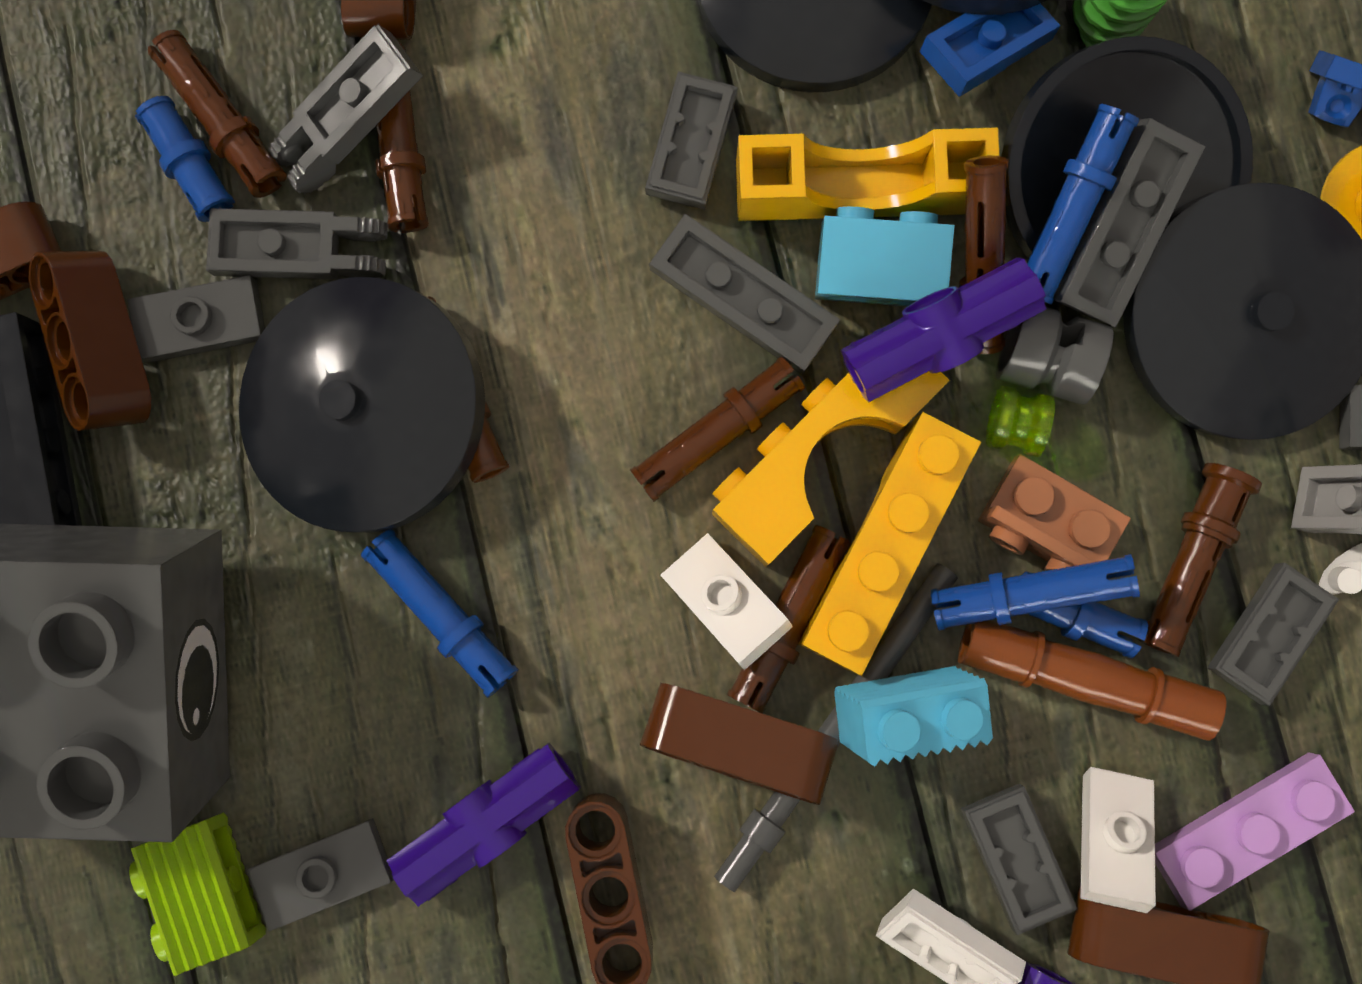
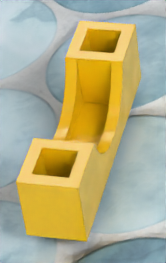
M998 127L933 129L912 141L873 149L828 147L811 141L804 133L739 135L736 156L738 221L823 219L824 215L836 216V209L838 207L847 206L873 209L875 211L874 217L900 216L901 212L922 211L938 215L966 214V171L964 170V162L969 158L977 156H999Z
M928 371L868 402L863 398L849 373L837 385L827 377L802 402L801 405L809 413L792 430L782 422L757 448L764 458L748 474L740 467L735 469L712 493L720 501L713 509L712 515L766 567L814 519L806 498L804 486L805 468L813 447L828 434L850 426H870L897 434L950 380L942 372L930 373Z
M924 412L910 422L882 476L878 492L859 532L833 575L798 645L851 673L863 675L981 441Z

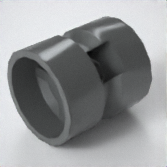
M1046 306L1047 310L1007 330L1005 347L1000 351L997 363V379L1029 389L1035 388L1040 383H1045L1048 395L1081 405L1089 402L1100 384L1110 357L1113 343V329L1111 326L1079 316L1073 317L1067 323L1062 322L1059 310Z

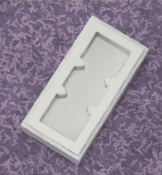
M708 533L661 574L668 585L744 670L793 627L787 617Z
M1090 767L1084 773L1080 899L1148 913L1156 906L1154 780Z
M914 888L881 920L876 934L879 939L948 984H1018L1022 981L1026 961Z

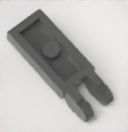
M379 24L373 26L292 113L294 117L278 133L279 136L274 138L273 143H270V154L280 166H293L288 176L293 188L299 194L302 192L306 194L308 192L312 193V191L318 190L320 186H323V183L335 174L336 163L339 164L423 77L422 73L391 32Z
M212 208L210 209L206 271L213 276L232 277L250 275L252 277L337 279V275L349 278H383V276L385 277L386 261L370 255H338L339 237L366 242L387 239L388 223L380 219L366 217H338L334 212Z

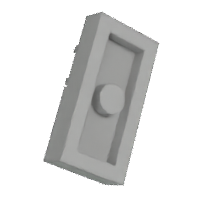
M1362 464L1302 467L1291 528L1307 533L1362 534Z

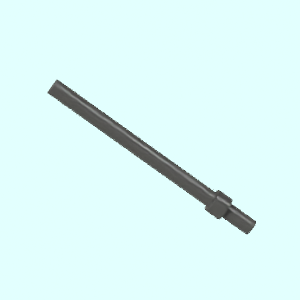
M939 563L936 564L874 651L863 675H857L851 684L888 678L932 616L934 610H936V606L932 604L931 589L951 588L958 579L956 574ZM835 706L818 732L839 740V747L841 743ZM774 791L761 811L754 808L739 829L744 835L714 877L729 890L736 892L763 852L771 853L786 833L781 827L800 800Z

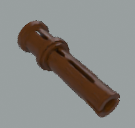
M1206 463L1203 468L1202 475L1206 478L1193 511L1184 512L1181 519L1183 524L1181 529L1185 532V536L1157 598L1155 608L1147 622L1148 631L1145 641L1139 639L1141 643L1175 657H1179L1187 633L1193 619L1197 615L1224 549L1232 548L1233 544L1238 543L1241 533L1236 528L1250 495L1258 494L1262 486V482L1250 474L1218 463Z

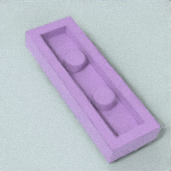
M1308 752L1155 844V864L1180 906L1191 911L1355 811L1321 755Z

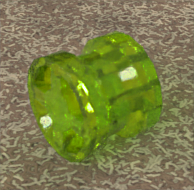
M1001 385L996 392L990 409L986 429V446L996 449H1003L1007 445L1020 447L1023 454L1039 458L1047 445L1055 413L1054 397L1039 393L1032 398L1020 396L1016 388Z

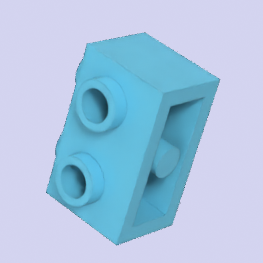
M847 206L838 207L836 209V216L824 215L820 232L815 299L909 306L933 292L949 287L955 225L938 224V214L906 211L900 213L899 221L874 219L875 211L873 209Z

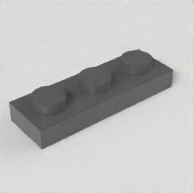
M1151 118L1139 120L1112 173L1117 180L1111 191L1104 190L1054 294L1053 301L1099 323L1111 327L1117 326L1206 146Z
M684 214L649 263L650 271L775 357H783L801 375L804 374L840 322L838 317L687 214Z

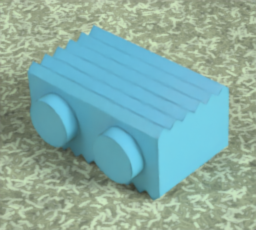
M956 666L837 686L834 691L840 743L874 767L880 760L887 765L892 758L901 762L905 755L913 760L917 753L926 757L930 751L938 755L942 749L951 753L955 746L961 750L967 744L975 748L979 742L988 746L993 739L988 685L985 679H980L978 675L974 676L973 673L968 674L967 670L962 671L961 668L957 669Z

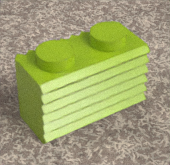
M224 812L187 826L173 842H145L131 848L135 860L130 864L129 868L131 884L140 898H147L156 922L151 927V943L157 957L163 962L169 961L173 976L242 951L266 935V927L261 921V914L257 910V902L253 898V890L249 886V878L245 874V866L241 862V854L236 849V841L232 837V829L228 825V817Z

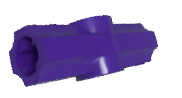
M1015 258L958 289L956 286L944 288L912 303L902 311L904 317L881 329L875 330L872 334L852 342L849 346L841 349L844 364L863 398L871 402L928 371L930 373L943 372L974 358L984 349L983 342L1047 310L1044 300L1045 292L1037 275L1030 269L1025 259Z
M550 742L511 768L512 770L494 783L488 780L442 814L444 816L443 820L386 860L392 871V878L406 897H409L418 907L427 900H431L476 864L481 868L505 852L527 834L525 830L527 827L581 788L568 764Z

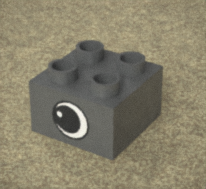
M0 524V838L173 842L230 778L222 530Z

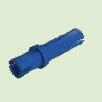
M1099 104L1098 113L1076 160L1068 159L1063 172L1068 177L1028 259V266L1037 275L1043 287L1046 303L1052 304L1054 294L1104 190H1112L1117 180L1112 173L1134 127H1137L1140 120L1128 112L1124 116L1120 115L1121 109Z
M387 530L372 541L376 548L372 549L371 546H367L361 553L364 561L368 562L436 637L440 642L437 650L445 658L453 656L484 691L483 694L487 698L495 694L507 683L505 680L507 678L510 680L519 669L512 665L482 632L481 629L484 623L477 615L469 617L401 542L394 530Z
M1128 554L1120 558L1003 578L1002 572L989 574V581L940 590L938 588L931 589L932 604L936 606V609L960 605L953 608L934 610L938 630L997 619L998 624L1003 625L1012 623L1011 616L1130 596L1133 598L1140 597L1137 575L1131 576L1134 575L1135 570L1132 555ZM1130 576V577H1126V578L1108 580V579H1112V578Z

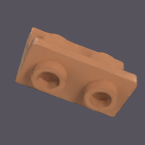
M1019 454L1013 458L978 521L992 529L989 538L993 542L1018 555H1023L1027 549L1048 562L1044 568L1045 571L1108 560L1131 518Z

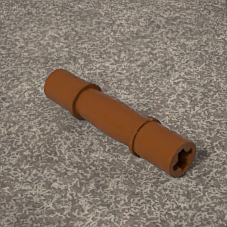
M987 620L967 624L960 642L958 652L959 664L1017 681L1019 686L1025 688L1030 687L1033 683L1084 703L1132 714L1136 722L1144 725L1152 723L1196 738L1211 741L1218 734L1224 721L1226 696L1222 691L1164 674L1159 668L1151 667L1145 671L1096 652L1045 640V634L1040 631L1032 633L1006 624L999 625L997 621Z

